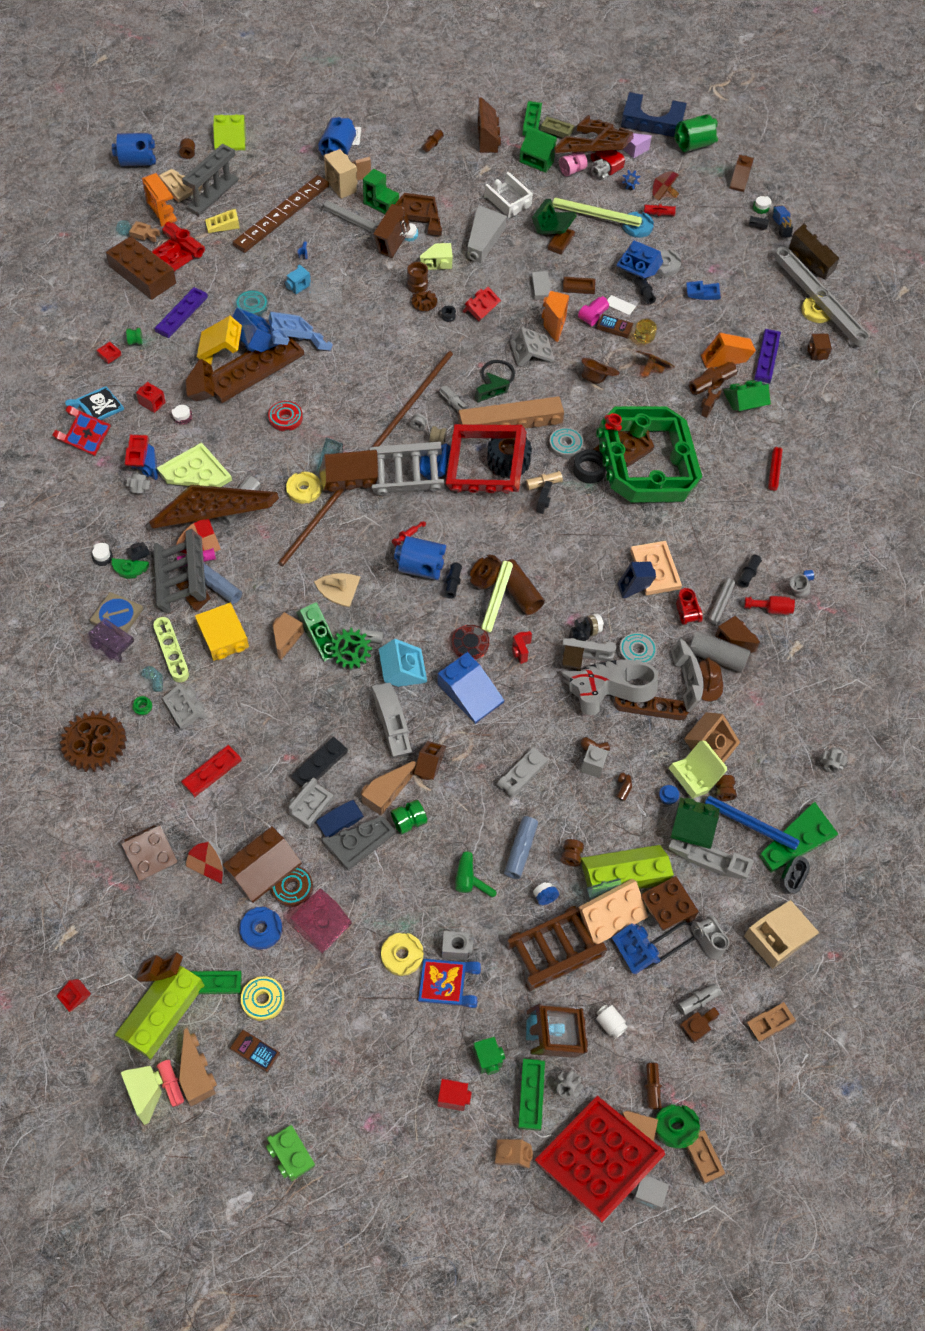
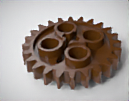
M92 711L91 716L84 712V718L81 719L79 716H76V722L69 721L71 727H64L66 733L61 734L63 740L60 741V745L62 747L61 752L65 760L69 761L70 766L75 765L77 770L83 767L85 772L89 768L96 772L97 767H100L103 771L105 764L112 767L110 761L118 762L116 756H123L121 749H126L124 742L127 741L125 729L122 723L118 722L117 717L111 718L110 713L104 716L102 711L95 715V712Z

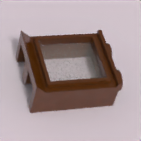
M539 1003L527 1010V1015H537V1023L530 1027V1034L539 1035V1046L530 1050L531 1055L577 1058L588 1052L583 1008L542 1006Z

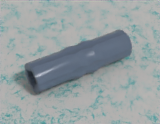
M204 563L205 584L231 602V604L237 603L242 596V591Z
M527 816L521 819L504 874L510 878H521L538 826L536 819Z

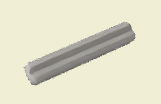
M730 578L725 580L709 616V623L713 625L718 624L734 587V580Z

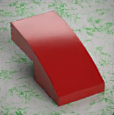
M130 434L129 446L126 448L125 466H144L149 443L148 435Z

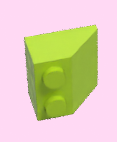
M238 114L214 115L215 150L221 144L234 150H245V116Z

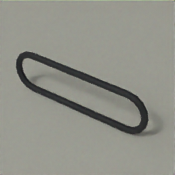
M682 922L673 929L669 930L668 932L660 936L659 938H657L656 940L652 941L651 943L655 944L664 937L668 936L669 934L677 930L678 928H680L681 926H691L692 923ZM693 936L677 948L673 949L672 951L661 957L660 960L663 961L664 959H666L667 957H669L670 955H672L688 943L692 942L696 937ZM652 963L644 969H650L658 963Z

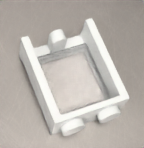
M509 172L506 173L505 183L502 184L499 179L494 182V189L489 184L485 185L484 198H488L507 215L508 219L529 208L532 204L533 193Z

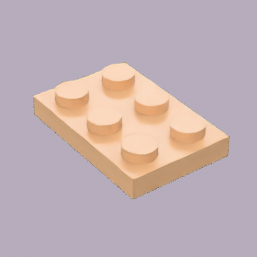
M666 541L631 547L630 552L634 562L651 561L656 571L655 580L649 588L644 590L645 595L681 589L682 584Z
M630 879L579 906L587 932L593 943L596 944L616 935L631 923L636 924L648 917L637 882L634 879Z

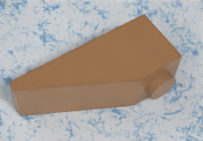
M412 761L374 779L370 785H365L361 791L362 803L382 816L414 776L417 762Z

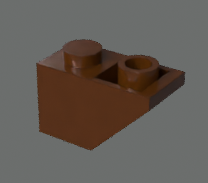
M203 359L198 360L186 379L187 396L196 402L214 397L213 368L211 364Z
M736 615L718 626L715 634L716 638L748 649L750 653H755L760 644L758 637Z

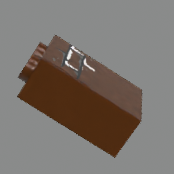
M391 204L373 233L378 253L390 258L394 257L407 233L410 231L407 212L402 206Z

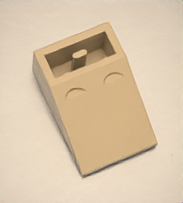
M790 900L752 925L744 937L767 964L774 969L819 934V932Z

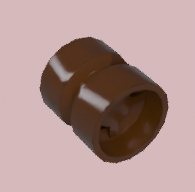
M413 262L407 268V288L410 292L416 294L417 291L422 292L423 289L426 291L428 288V267L422 262Z

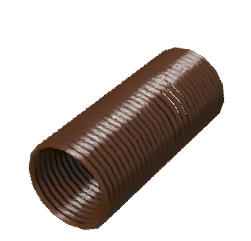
M514 559L506 560L513 564L506 589L526 615L537 612L544 605V598Z

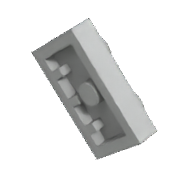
M179 684L165 695L163 700L179 727L185 729L197 718L205 719L207 715L204 712V705L195 697L196 692L190 686L187 687Z

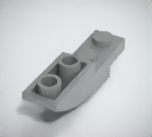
M391 683L371 686L381 724L383 723L391 757L396 758L410 755L412 750L407 735L408 728Z

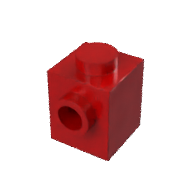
M149 382L145 383L136 392L138 403L153 413L166 403L164 392Z
M442 1079L437 1107L464 1111L465 1105H470L472 1091H468L469 1083Z

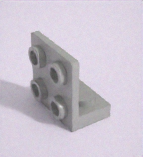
M521 327L510 340L517 365L523 367L532 356L550 362L555 360L549 339L545 334Z

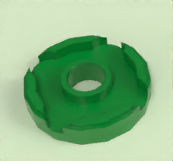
M668 1105L662 1108L656 1115L655 1119H658L656 1135L666 1146L675 1149L686 1148L698 1139L700 1133L699 1117L688 1106ZM679 1122L683 1124V1127L681 1129H674L671 1125Z

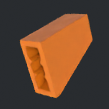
M719 332L702 353L701 357L706 368H714L727 362H733L734 364L745 363L756 350L750 338Z

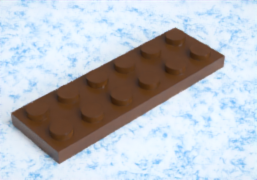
M290 336L287 345L279 344L263 352L249 350L213 371L214 396L221 403L227 401L304 356V350Z

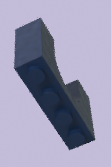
M629 92L621 127L670 137L675 136L676 125L679 121H683L687 103L672 100L670 111L666 115L654 117L647 115L641 109L643 94Z

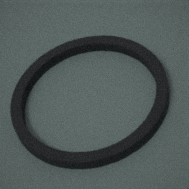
M491 360L482 367L481 376L483 380L485 379V368L494 363L507 365L512 371V377L509 382L511 383L514 380L515 370L510 363L504 360Z

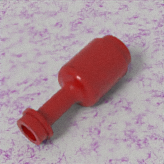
M749 596L745 597L744 608L760 607L766 608L769 614L789 615L794 613L795 599L784 596H769L768 600L765 601L753 600Z

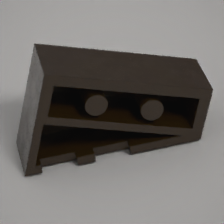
M803 223L793 233L788 249L809 271L826 280L836 270L840 258L826 244L823 246L817 240L818 236L816 234L812 235L806 229L808 226Z

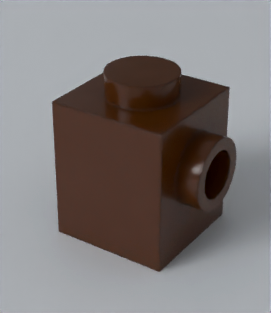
M828 333L812 334L807 346L811 360H828L832 350Z

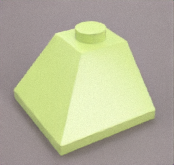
M151 1066L125 1070L121 1072L136 1114L144 1125L148 1124L162 1093L159 1086L163 1084L158 1071L154 1072Z

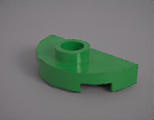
M112 558V567L120 577L133 579L147 571L149 562Z

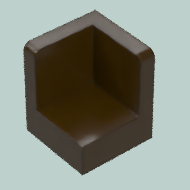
M565 645L562 666L581 671L584 648Z

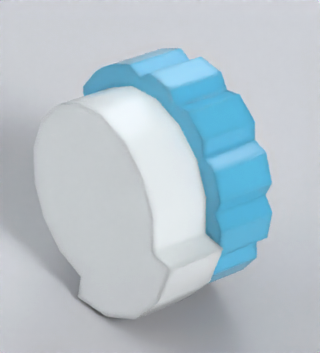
M409 223L410 231L404 240L414 241L418 237V230L414 224Z

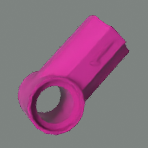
M604 296L598 297L589 306L584 305L578 313V318L591 326L595 325L600 315L609 308L607 298Z

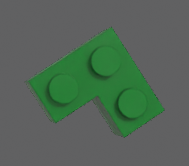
M373 168L363 178V204L386 214L391 204L395 205L399 200V193L387 188L386 174Z

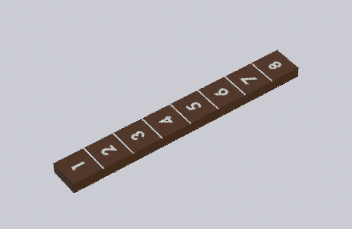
M319 175L315 176L233 241V246L246 253L328 188L329 182Z

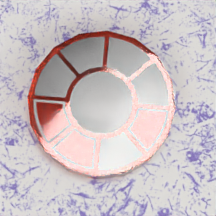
M462 626L455 631L452 637V648L459 657L468 652L476 660L483 657L488 651L489 636L479 626Z

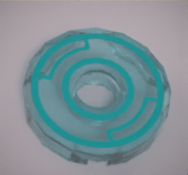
M258 290L242 292L235 302L236 308H241L258 316H262L269 306L267 296Z

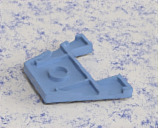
M270 312L268 318L274 344L287 345L290 336L300 340L304 338L311 339L317 349L331 351L333 344L329 341L326 343L323 340L324 336L313 332V327L302 317Z

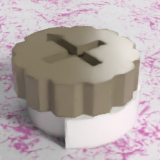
M599 614L587 616L591 628L590 636H595L602 632L604 624L602 617Z

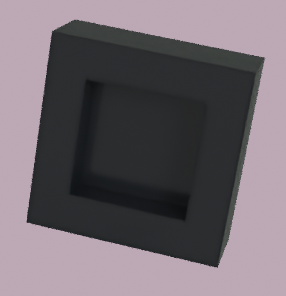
M144 542L134 543L130 548L126 549L132 561L150 555L148 547Z

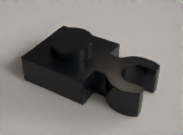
M545 481L538 500L537 513L543 514L545 508H549L551 502L549 495L553 482Z
M584 618V621L581 623L578 622V619L575 620V627L570 629L569 638L580 641L589 640L591 628L588 618Z

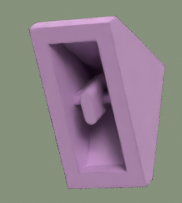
M634 134L633 140L623 150L633 158L649 150L651 135Z

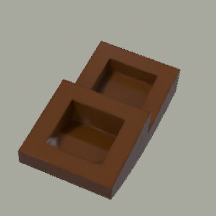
M177 952L165 959L155 955L142 963L136 979L139 982H149L172 977L177 974L183 956Z

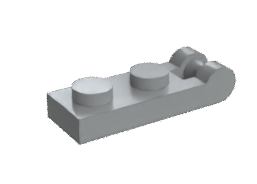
M563 638L561 654L564 655L565 645L584 648L583 658L612 661L616 645L612 642L599 644L593 641L586 642L574 638Z
M533 747L498 781L497 786L501 789L504 788L508 792L507 794L513 798L548 763V759ZM513 781L515 785H511L509 782Z

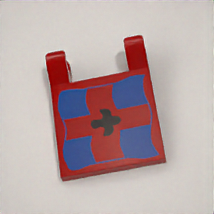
M68 405L65 411L70 416L76 417L67 435L55 430L52 436L58 441L96 456L111 425Z

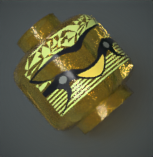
M651 319L638 321L634 333L635 339L643 344L653 342L657 331L656 323Z

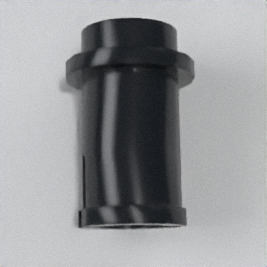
M750 216L748 226L760 227L764 230V228L767 229L769 219H766V217Z

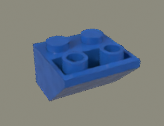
M633 240L616 266L644 279L656 274L663 264L661 251Z

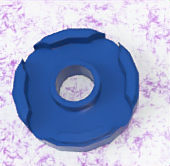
M256 907L248 911L240 922V935L244 943L250 948L261 950L272 947L282 934V921L279 915L267 907ZM263 923L267 926V929L262 933L255 931L258 924Z

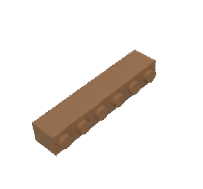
M558 396L459 410L458 422L459 424L523 425L524 428L541 427L563 423L564 409Z

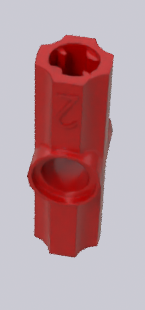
M168 221L165 223L162 231L167 237L179 243L181 249L191 253L192 256L197 258L203 256L205 246L191 237L189 230L181 229L173 222Z

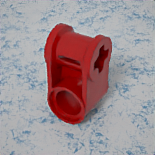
M683 588L679 592L676 601L681 624L687 625V623L695 621L698 623L702 622V610L698 604L695 592L690 588Z

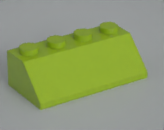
M661 845L581 858L589 897L600 896L630 879H634L637 882L639 889L656 887L674 876L669 856Z
M180 966L176 975L155 981L115 1036L151 1060L198 996L200 989L205 986L201 978Z

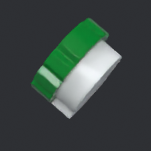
M768 196L756 198V201L753 203V210L758 214H766L770 209L771 199Z

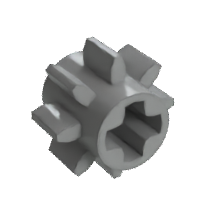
M600 159L593 162L594 167L591 168V172L595 178L600 180L609 176L607 172L610 171V165L607 161Z
M133 473L132 477H127L126 486L131 487V492L144 493V489H149L150 481L146 480V475Z
M830 748L829 751H824L820 763L824 764L825 770L836 773L839 770H843L847 758L843 757L844 753L840 749Z
M573 1070L567 1074L562 1071L554 1082V1085L557 1086V1094L565 1098V1100L571 1096L576 1099L584 1085L580 1084L581 1076H578Z

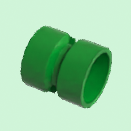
M418 799L407 803L405 808L400 806L390 811L394 825L401 835L411 831L412 826L418 828L428 823L426 813Z

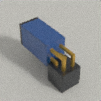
M783 205L774 206L772 218L780 226V236L782 238L792 237L793 226L791 225L790 212Z

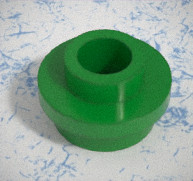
M145 696L137 697L132 705L133 711L138 715L148 714L153 707L151 700Z

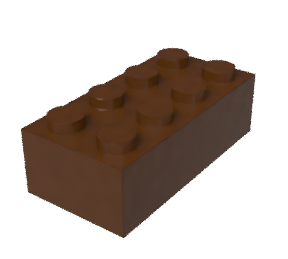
M132 236L106 251L109 267L151 300L176 284L174 269Z

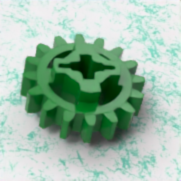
M350 628L349 632L342 629L343 635L337 633V640L332 639V643L335 645L330 647L331 651H335L332 654V658L337 657L336 664L342 662L343 669L346 665H349L350 670L353 669V665H356L359 669L361 662L363 664L367 663L365 657H371L367 653V651H372V647L367 646L371 643V640H365L367 634L360 635V629L356 633L353 632V628ZM351 637H356L359 641L352 640ZM344 640V646L338 650L340 642ZM348 645L356 647L354 653L347 651ZM364 648V653L359 658L358 652ZM344 656L349 657V658H351L352 661H347V660L343 659L342 657H344Z

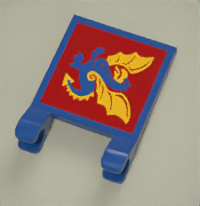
M423 959L418 1001L476 1008L478 1003L476 996H463L465 972L476 975L480 974L481 964L479 962Z

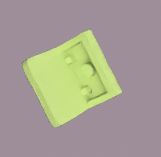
M702 740L685 759L672 763L669 770L691 798L694 799L707 794L727 772V767L709 744Z

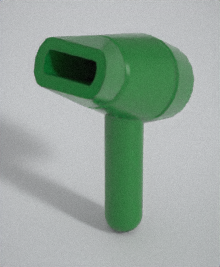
M463 852L455 877L456 891L469 893L472 891L473 886H475L488 896L495 897L497 895L496 890L474 876L473 853Z

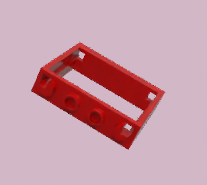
M454 424L446 485L449 489L458 493L462 491H469L471 493H478L479 491L495 493L497 491L509 494V492H519L527 434L523 425ZM462 438L515 439L510 480L456 479Z

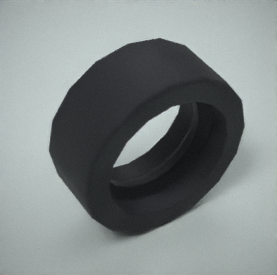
M592 449L579 452L574 459L573 465L575 477L584 483L592 484L602 480L606 474V467L603 466V454ZM585 461H592L598 464L600 469L589 472L581 468L580 464Z

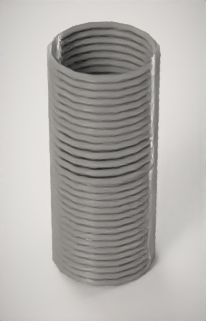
M698 630L690 645L694 655L703 659L710 657V660L715 661L717 664L741 673L750 654L748 649L730 644L725 640H720Z

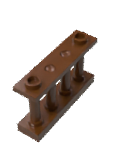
M572 906L564 914L523 933L516 932L507 940V949L510 950L516 947L530 973L526 981L529 992L605 956L607 948L604 942L599 944L593 943L580 919L582 915L579 907ZM570 921L573 922L586 946L585 951L580 953L574 951L561 927L562 925ZM554 930L567 954L566 960L556 961L542 934ZM534 938L548 963V968L542 971L540 969L537 970L523 944Z

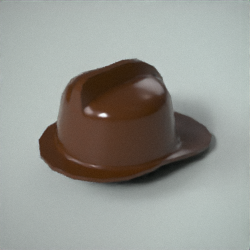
M582 358L581 360L584 364L582 377L591 383L599 384L608 375L617 376L620 373L617 369L601 364L593 359Z
M707 657L705 660L698 662L703 677V694L701 699L711 702L721 697L723 693V680L720 666L715 661L710 660V657Z

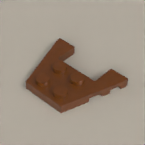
M404 192L395 205L406 209L408 220L429 222L428 234L442 236V227L435 197Z

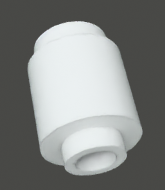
M604 1005L598 1010L596 1020L609 1036L612 1035L616 1039L628 1029L625 1019L613 1005L609 1007Z

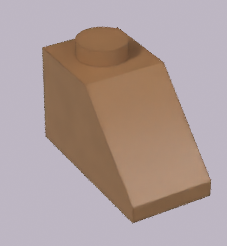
M285 612L281 617H277L273 623L277 654L281 660L304 633L303 623Z

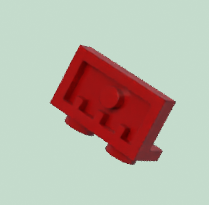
M488 286L484 290L480 289L474 295L476 298H470L464 304L466 307L463 309V312L465 313L469 310L480 321L501 300Z

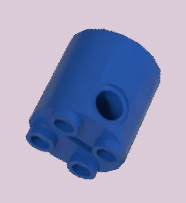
M341 117L330 118L318 144L319 151L323 157L339 149L348 155L356 137V129L352 120Z
M117 133L116 143H112V153L114 157L118 156L120 166H152V164H156V157L153 155L155 140L152 138V134Z
M406 536L403 545L396 546L394 559L399 565V572L439 580L440 572L444 565L443 555H445L447 545Z

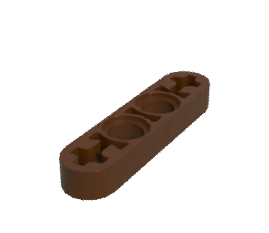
M616 696L614 700V707L621 712L673 720H684L689 714L684 701L654 697L645 702L647 704L646 708L638 707L637 702H634L633 706H631L632 702L625 700V704H621L622 698ZM663 704L666 710L659 711L656 705ZM678 708H682L683 713H679Z

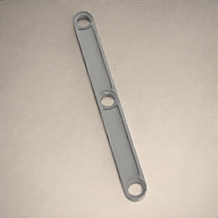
M777 248L775 254L777 262L855 345L864 346L869 337L867 331L788 248ZM856 336H861L864 339H858Z

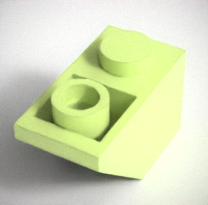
M451 243L434 244L420 255V262L426 264L428 270L452 269Z

